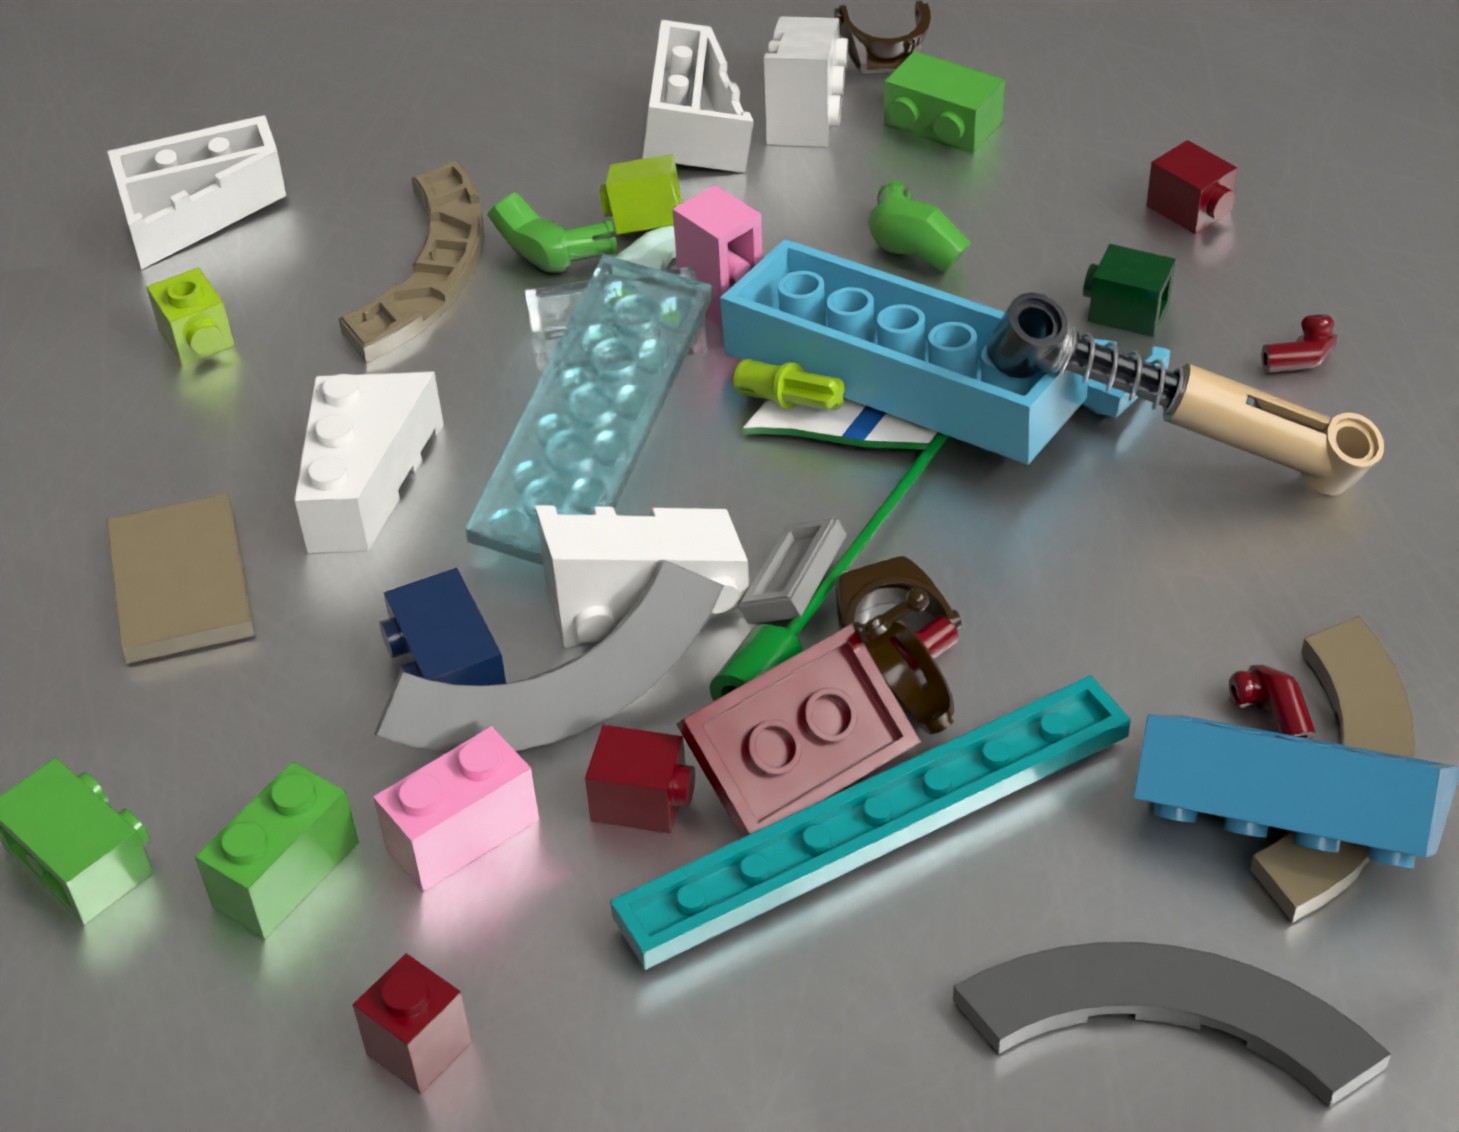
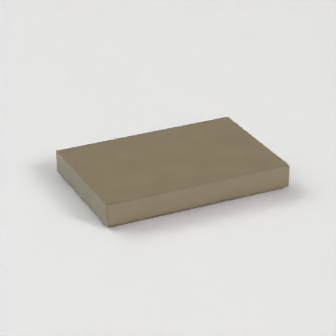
M229 493L107 518L121 649L126 664L255 636L234 510Z

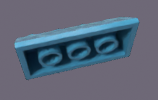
M1148 714L1134 799L1154 802L1153 815L1166 819L1196 823L1198 812L1225 817L1223 829L1230 832L1267 837L1268 826L1296 831L1294 844L1322 851L1339 852L1341 841L1370 846L1368 859L1372 861L1413 868L1415 856L1427 858L1437 853L1459 780V766L1185 715Z

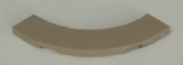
M458 160L451 161L411 178L414 194L423 204L430 222V233L426 237L423 248L413 264V273L402 285L395 283L376 299L338 318L342 335L366 363L393 351L437 321L466 289L476 271L484 242L483 214L477 188L469 173Z
M1354 617L1304 638L1301 654L1322 682L1333 706L1335 716H1338L1340 720L1341 745L1414 758L1413 719L1405 688L1394 663L1379 639L1361 617ZM1292 831L1275 844L1255 853L1250 870L1291 922H1294L1324 906L1347 889L1360 876L1361 870L1371 861L1368 859L1370 846L1341 841L1339 852L1322 851L1294 844L1296 831Z

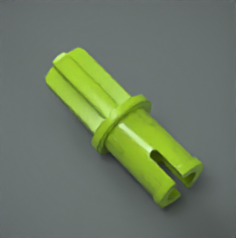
M746 358L738 363L733 376L734 388H739L736 391L739 395L775 401L778 407L783 409H791L799 404L824 410H837L844 403L843 394L846 387L840 378L804 372L803 368L794 362L773 365Z

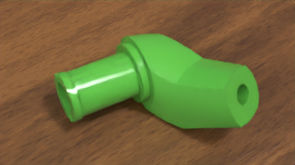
M901 181L886 182L878 190V205L871 211L868 219L871 236L882 249L888 252L916 255L941 272H946L971 245V242L937 206L912 200L910 188L907 187L903 193L904 183Z
M517 192L501 200L487 214L511 248L544 272L565 273L566 268H570L573 261L607 254H617L616 237L593 241L594 239L611 236L610 233L614 232V228L610 219L603 220L600 223L564 230L562 225L557 226L555 221L539 217Z

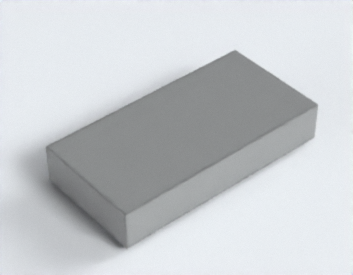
M838 518L787 525L738 607L748 624L802 616L847 536Z

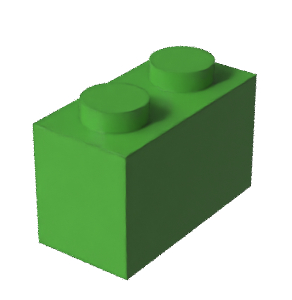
M914 51L884 81V124L974 154L1003 122L1005 79Z
M55 757L0 795V840L4 849L83 925L94 919L154 874L144 846L150 842L149 835L144 826L126 808L117 813L109 805L107 796L100 785L87 772L76 776Z
M292 761L195 856L212 908L265 940L359 843L346 791Z

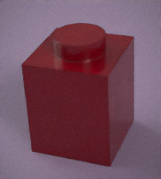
M1186 140L1151 162L1146 206L1190 232L1197 234L1215 221L1222 220L1231 212L1236 199L1234 188L1238 167Z
M602 724L585 775L590 821L671 833L679 806L687 808L690 806L695 787V767L685 763L683 736Z
M407 953L352 1004L366 1054L420 1095L472 1043L462 992Z

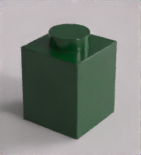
M1109 244L1100 264L1092 263L1085 277L1083 296L1091 298L1088 321L1154 337L1170 304L1176 259Z

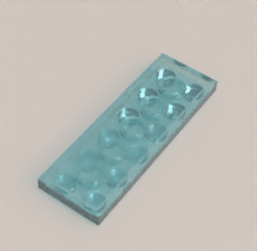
M603 254L465 528L467 542L543 565L535 505L555 506L557 514L592 515L594 506L613 507L615 510L712 301V284Z

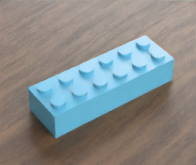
M787 239L779 243L720 297L725 354L741 360L749 358L773 365L794 362L799 364L804 372L840 378L846 387L843 394L844 398L1027 465L1030 464L1087 399L1088 380L1086 383H1083V376L1065 370L1061 375L1059 371L1053 372L1051 370L1047 373L1039 371L1032 377L1020 379L1010 377L996 368L987 353V340L1004 315V311Z

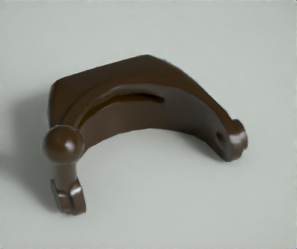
M916 1V28L908 35L891 39L873 37L855 27L849 19L846 5H839V8L834 9V18H839V38H848V54L857 69L863 74L893 73L914 51L922 52L923 39L929 28L931 12L928 3Z
M898 556L841 574L836 579L839 630L852 624L857 634H861L864 632L862 628L864 624L854 622L857 615L877 605L901 603L905 600L907 593L915 588L923 589L928 594L929 604L924 611L931 614L934 618L938 616L946 617L955 625L957 631L962 629V622L959 613L955 609H951L942 593L928 575L905 556Z
M915 588L907 593L904 601L864 624L862 627L864 632L859 634V637L886 683L909 714L926 733L933 735L942 732L954 722L952 715L955 709L949 685L938 664L921 639L903 619L904 616L912 611L920 612L925 610L929 604L928 594L923 589ZM895 637L910 653L927 681L925 684H921L908 660L890 638Z

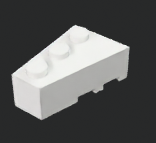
M780 16L774 30V40L776 41L770 40L769 53H765L764 56L767 145L828 147L830 128L840 127L841 97L844 96L845 69H847L848 38H839V18Z
M661 20L642 159L673 154L675 165L683 164L745 173L754 121L750 112L743 111L739 102L740 90L737 83L730 82L726 73L728 63L711 27Z
M265 115L107 151L141 270L286 196L278 151Z
M435 372L316 376L294 500L307 554L364 552L370 550L400 499L398 489L409 472L415 473L422 462L421 451L429 437L437 436L444 425Z
M535 505L547 595L564 649L605 639L635 605L648 585L659 560L669 561L724 585L711 614L738 608L749 589L748 560L727 509L651 508L649 516L616 515L613 507L594 506L592 515L557 514L555 506Z

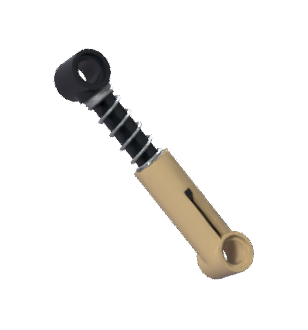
M1031 292L1021 294L1015 298L987 340V353L991 362L999 371L1010 377L1023 379L1032 377L1039 371L1044 373L1051 370L1053 372L1059 371L1060 375L1065 370L1083 376V383H1086L1089 378L1105 384L1106 392L1110 391L1111 387L1129 393V401L1137 396L1153 402V410L1158 405H1161L1163 419L1166 422L1301 472L1304 480L1313 489L1322 494L1335 496L1345 493L1381 460L1384 453V439L1379 429L1369 419L1360 414L1347 412L1332 418L1192 364L1186 363L1172 372L1165 369L1160 359L1148 363L1141 359L1139 352L1136 350L1128 354L1119 352L1115 342H1108L1105 345L1095 343L1091 333H1085L1079 337V332L1076 331L1075 327L1067 324V318L1063 309L1056 301L1044 294Z

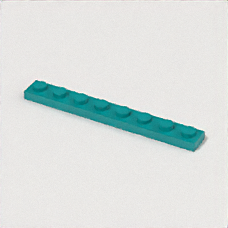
M1089 675L611 899L612 918L646 970L1129 736L1131 719L1092 675Z

